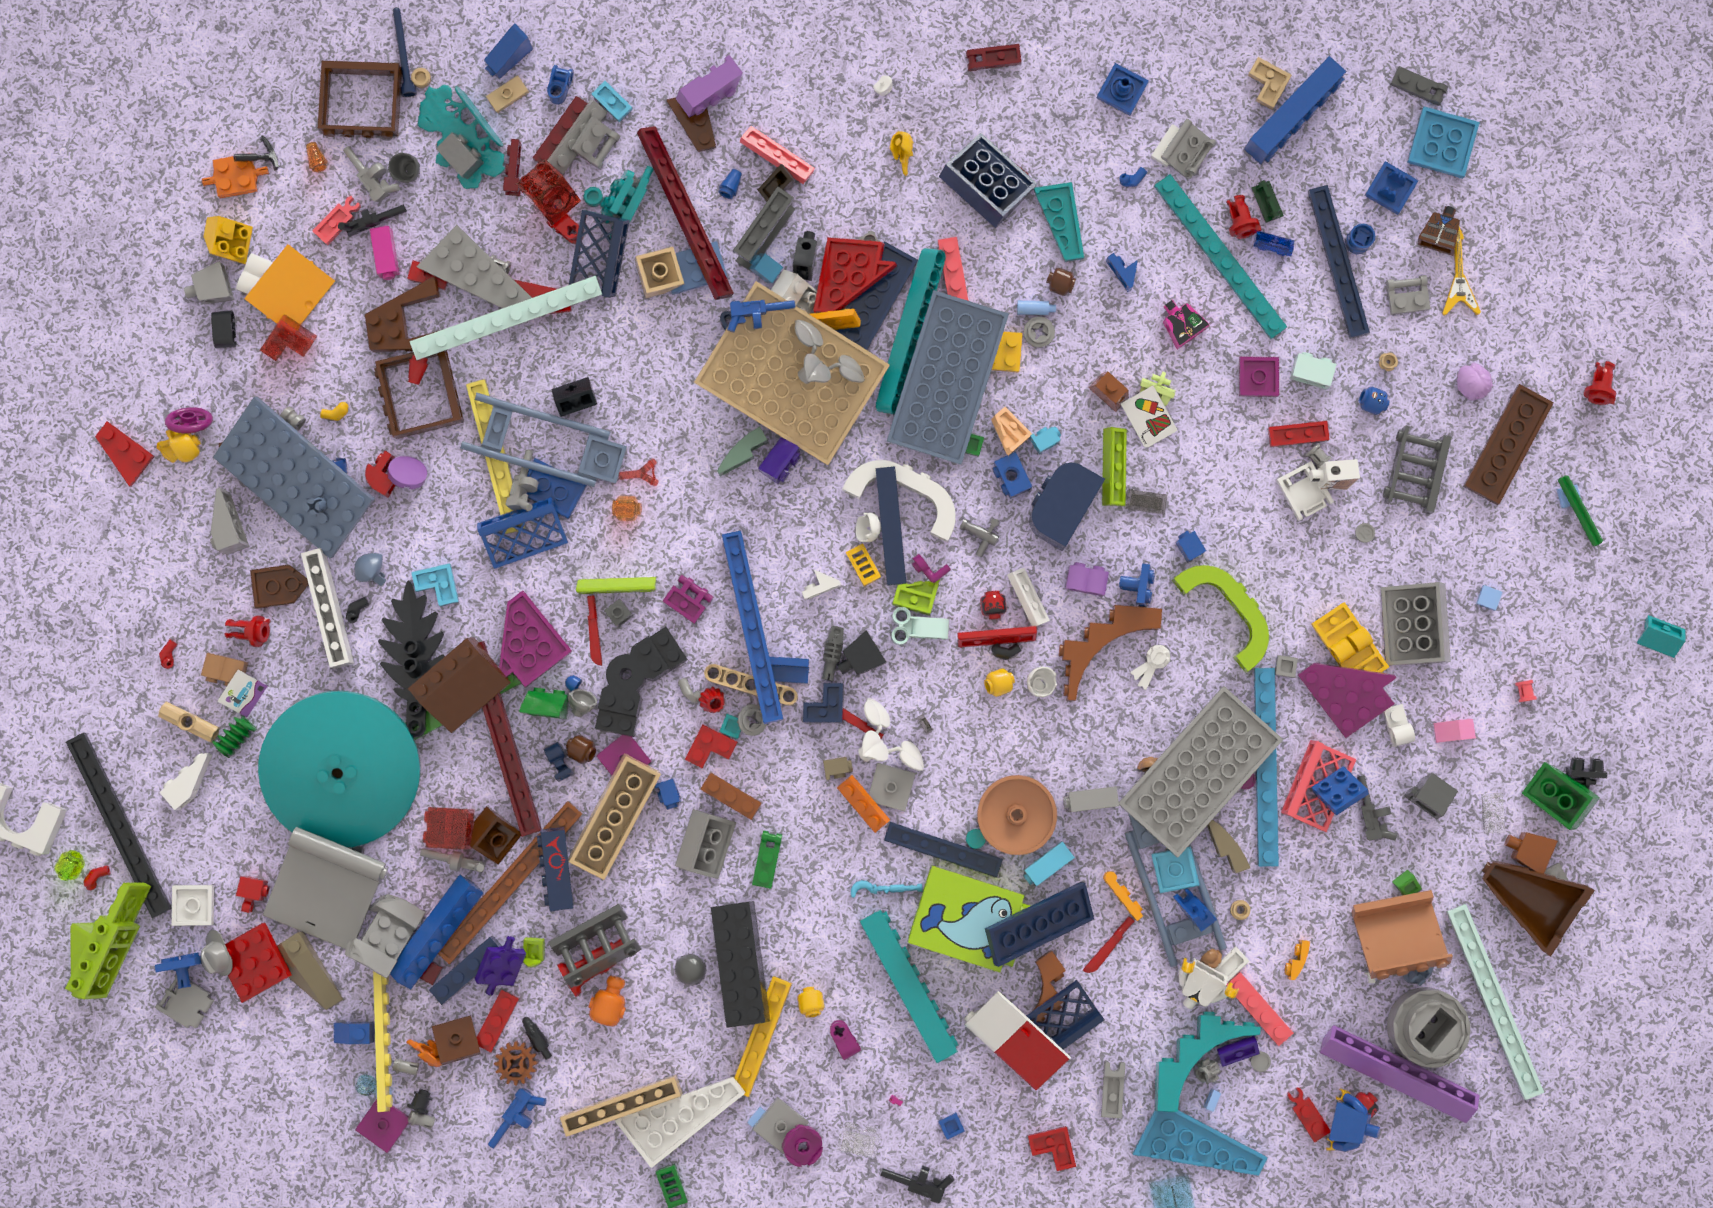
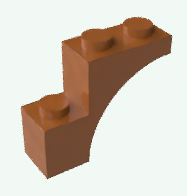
M1049 950L1035 961L1041 974L1042 991L1039 1001L1033 1010L1057 994L1050 982L1052 980L1057 982L1063 978V972L1066 971L1052 950ZM1063 1001L1054 1003L1053 1010H1060ZM1040 1013L1036 1021L1043 1022L1046 1019L1044 1016L1047 1013Z

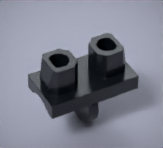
M1572 757L1570 767H1566V774H1570L1571 777H1582L1575 778V780L1588 789L1590 785H1596V779L1590 778L1607 779V772L1604 771V762L1601 759L1592 758L1590 760V768H1584L1585 759Z

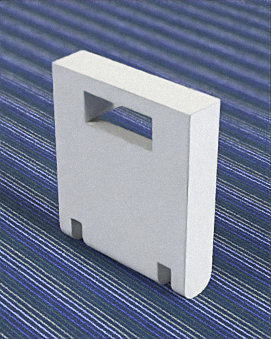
M1312 461L1276 480L1298 521L1303 519L1301 511L1306 518L1327 507L1323 499L1326 498L1329 505L1334 503L1327 489H1320L1318 482H1310L1309 471L1316 470ZM1304 471L1307 477L1292 485L1289 478Z

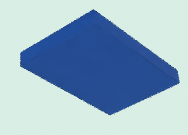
M537 458L533 460L535 463L550 466ZM528 470L527 477L534 478L539 482L536 492L526 493L528 499L539 502L552 497L557 514L569 519L587 485L539 471Z

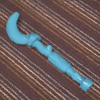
M861 880L852 886L851 897L854 898L857 891L863 888L868 889V891L877 894V891H884L886 894L889 891L891 893L915 890L922 892V884H917L916 886L897 884L877 887L876 884L872 885L868 881Z

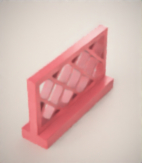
M1310 740L1281 813L1327 832L1334 813L1328 807H1325L1324 803L1317 796L1308 800L1306 791L1328 777L1324 766L1333 763L1337 771L1340 769L1337 761L1344 758L1350 761L1347 770L1351 773L1356 759L1332 749L1319 741ZM1323 750L1330 753L1332 760L1326 763L1322 762L1321 754ZM1321 768L1324 778L1315 781L1314 771ZM1319 800L1322 809L1313 813L1309 803ZM1303 805L1307 806L1309 815L1305 817L1297 815L1299 808ZM1324 813L1326 818L1324 825L1317 824L1314 816Z

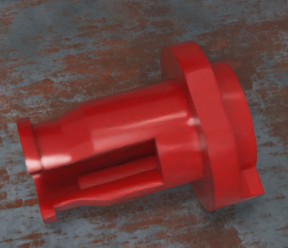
M1244 195L1234 196L1235 202L1226 201L1230 208L1229 213L1233 225L1229 228V233L1232 237L1244 239L1262 230L1259 220L1251 218Z
M1606 361L1605 367H1602L1599 362H1596L1592 385L1584 389L1583 395L1593 404L1614 405L1617 395L1616 391L1612 389L1615 364Z
M257 615L251 621L228 619L225 622V626L243 627L244 633L230 632L224 635L229 639L234 637L240 640H249L251 646L261 647L268 640L270 633L269 623L271 620Z

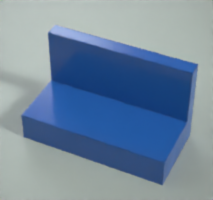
M770 657L775 682L808 684L809 659Z

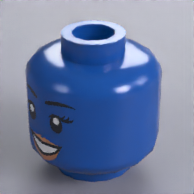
M1371 386L1361 392L1358 402L1361 404L1362 410L1378 415L1382 411L1387 410L1390 400H1387L1388 394L1385 391Z

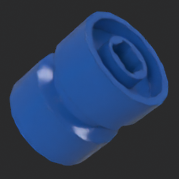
M1364 223L1354 226L1346 236V248L1353 254H1363L1374 243L1375 231L1371 226Z

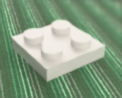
M173 885L172 926L214 925V885Z

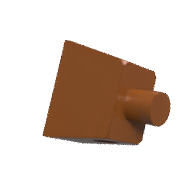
M1108 371L1101 373L1088 387L1115 412L1121 407L1122 402L1129 399V390Z
M1521 832L1519 839L1508 835L1504 845L1514 849L1511 855L1513 860L1529 868L1530 871L1545 873L1558 841Z

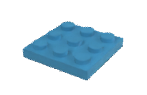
M1424 106L1421 110L1407 163L1463 179L1480 122Z

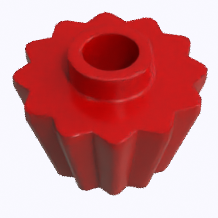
M713 686L701 692V697L698 699L700 707L705 712L710 713L720 712L725 704L724 693L719 688L715 689Z

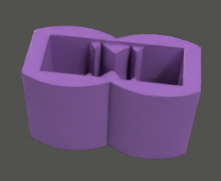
M1079 562L1069 565L1065 584L1066 590L1098 596L1105 595L1109 572L1105 571L1104 567L1093 566V569L1085 567L1086 564Z

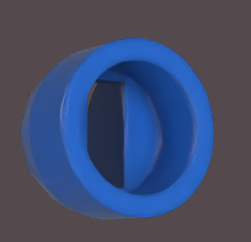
M569 676L565 681V686L572 692L578 689L582 679L577 676Z

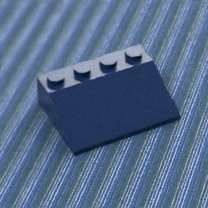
M982 133L978 134L946 163L939 175V178L995 228L1037 186V183Z

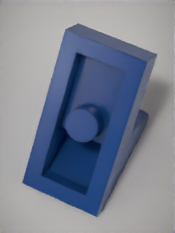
M1112 253L1107 257L1106 263L1127 292H1129L1133 288L1138 260L1124 268L1125 263L1122 258Z

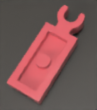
M352 196L347 197L344 206L338 203L312 230L327 246L342 231L338 229V223L351 222L354 219L351 213L361 208L359 203L355 206L350 205L354 200Z

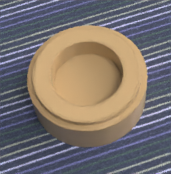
M417 68L412 72L411 80L416 87L425 88L431 82V75L425 68Z

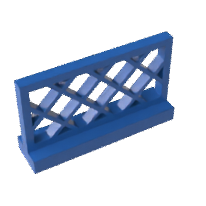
M552 497L533 503L531 511L524 509L513 510L477 523L478 533L483 540L494 569L568 543ZM553 513L555 520L552 526L542 522L545 515ZM532 521L537 523L533 532L523 528L526 522ZM540 525L550 529L546 538L536 534ZM513 527L518 530L515 539L505 535L508 528ZM521 531L531 535L527 544L517 540ZM552 531H556L561 534L562 539L555 542L550 540L549 537ZM495 534L500 536L497 544L494 545L488 542L486 536ZM534 537L544 541L541 547L535 548L530 546ZM502 538L513 542L509 551L499 547ZM515 543L525 547L522 554L518 555L512 552ZM497 550L507 554L504 560L496 562L494 555Z

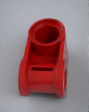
M558 208L546 223L570 243L576 244L579 225L566 212Z

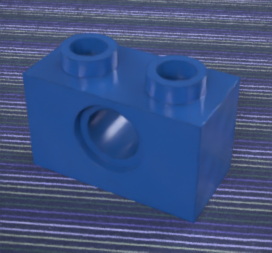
M1016 452L994 461L995 467L992 470L996 478L1000 477L1003 483L1000 486L1005 496L1008 495L1011 499L1032 489V484ZM1014 472L1016 479L1009 481L1006 478V473Z

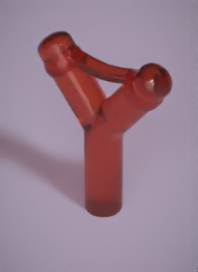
M652 458L639 470L619 472V479L641 478L651 485L657 486L659 480L656 479L654 474V467L657 461ZM651 468L653 477L647 474Z

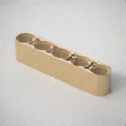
M716 664L706 667L704 675L708 681L757 696L756 688L752 691L746 688V683L749 680H754L752 675ZM712 668H716L719 671V675L715 679H711L708 675ZM730 674L737 675L738 681L736 684H728L727 678ZM775 683L780 704L786 706L794 705L798 700V694L795 689ZM788 691L793 692L795 695L792 702H786L783 698L784 694Z

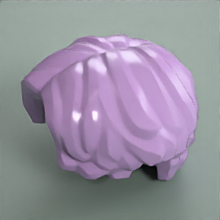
M1473 362L1470 366H1463L1459 369L1457 375L1458 390L1470 401L1482 399L1491 392L1493 387L1491 374L1480 364Z

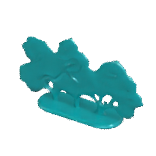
M442 85L437 89L428 87V90L425 92L426 98L420 102L418 126L428 132L438 131L442 133V138L438 140L437 147L452 132L457 135L462 134L468 140L467 145L471 149L475 148L481 154L480 159L484 162L469 179L457 174L461 185L465 189H476L481 182V174L496 177L505 170L503 166L504 154L492 150L489 146L490 140H493L500 147H503L504 144L465 92L458 86H455V91L462 100V103H458L452 100L453 93L449 85ZM446 99L451 101L450 103H445ZM453 105L454 109L458 107V109L453 112H449L446 110L447 106ZM464 108H468L475 117L471 124H465L461 119V111ZM459 112V115L456 118L455 113ZM480 124L488 136L479 139L475 126ZM485 144V150L481 151V147ZM440 153L436 155V164L443 167L450 166Z

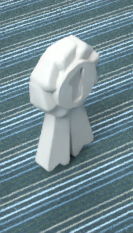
M1153 645L1147 651V662L1131 671L1135 680L1144 674L1138 683V686H1143L1144 690L1147 689L1155 670L1166 667L1170 662V651L1163 645Z

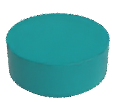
M589 187L585 190L583 195L585 203L590 207L599 206L603 201L601 190L597 187Z
M972 829L966 835V842L971 848H981L986 842L980 829Z

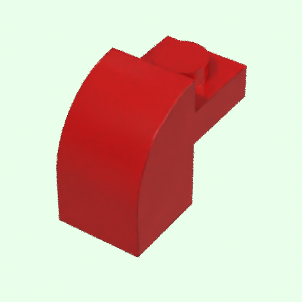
M384 451L383 454L380 453L377 457L375 467L369 463L367 464L365 477L371 488L389 498L396 485L388 478L386 471L395 456Z

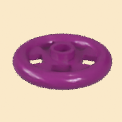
M197 407L177 409L169 413L165 418V425L169 430L185 434L202 431L213 422V416L209 411Z

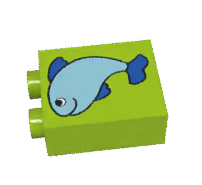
M931 865L907 942L1000 973L1002 966L997 967L993 963L985 928L1031 905L1022 903L1023 894ZM1015 959L1004 965L1013 967Z

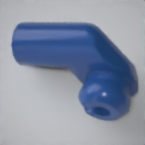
M1140 167L1134 175L1123 173L1119 177L1120 184L1124 187H1135L1146 176L1147 171Z

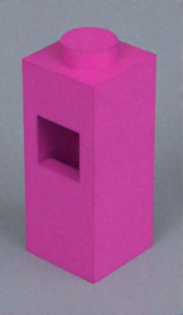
M390 226L370 229L377 275L384 280L394 279L400 273L393 230Z

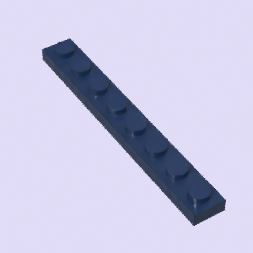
M1328 185L1309 189L1308 195L1349 338L1367 335L1370 333Z

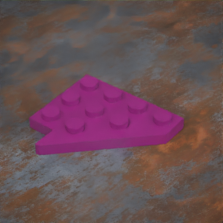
M522 590L507 602L499 668L506 677L513 673L526 688L572 653V650Z
M1313 663L1298 674L1345 738L1395 704L1383 688L1397 678L1393 674L1321 663Z

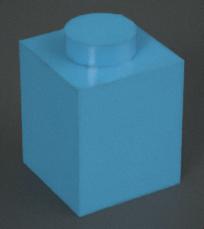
M760 253L753 257L750 262L752 265L749 270L765 282L773 283L783 269V266L766 253Z

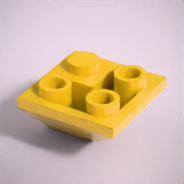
M221 216L207 217L204 239L209 254L246 264L253 227Z

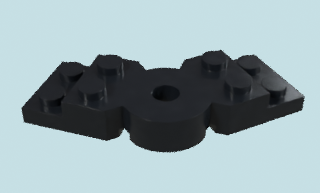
M667 627L633 645L630 654L619 655L609 663L606 670V679L609 685L601 691L598 704L599 712L595 725L596 730L634 737L643 700L638 691L643 688L646 679L657 681L688 660ZM630 670L631 677L626 680L623 679V673Z

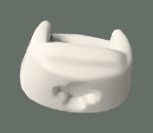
M883 75L873 86L874 91L880 96H886L893 88L891 77Z

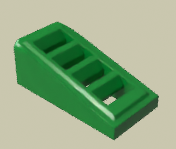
M676 1164L657 1169L655 1172L668 1208L687 1203L688 1200ZM673 1173V1176L663 1179V1175ZM672 1180L676 1181L675 1184L669 1186L665 1185V1183L670 1182ZM678 1187L679 1191L668 1194V1190ZM681 1195V1199L671 1202L670 1198Z

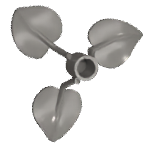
M794 321L795 332L800 342L808 347H812L811 353L804 357V367L798 371V377L802 382L806 384L810 382H828L831 378L829 370L838 367L840 374L849 381L858 383L865 381L859 364L850 356H840L838 359L839 363L829 367L823 364L814 355L817 349L816 346L820 347L823 345L820 332L806 321Z

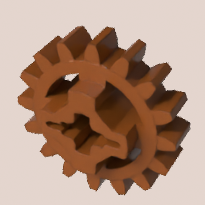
M518 1041L514 1042V1046L509 1042L506 1044L507 1049L501 1047L500 1051L502 1054H496L495 1056L499 1059V1061L494 1063V1065L499 1066V1069L495 1072L502 1073L500 1080L507 1078L506 1084L514 1081V1085L517 1086L519 1080L522 1084H525L526 1077L532 1079L531 1072H537V1069L533 1067L539 1063V1061L534 1060L537 1053L532 1054L530 1052L533 1048L532 1046L525 1048L526 1042H523L521 1046H519ZM511 1050H520L522 1052L520 1054H514L513 1052H511ZM522 1057V1059L519 1062V1066L510 1069L513 1066V1060H517ZM527 1057L529 1059V1068L526 1066ZM504 1059L507 1061L506 1069L504 1068L503 1064ZM512 1072H518L520 1075L522 1074V1076H512L510 1074Z

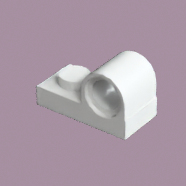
M1403 704L1392 706L1383 712L1393 747L1415 741V733L1412 725L1407 721Z

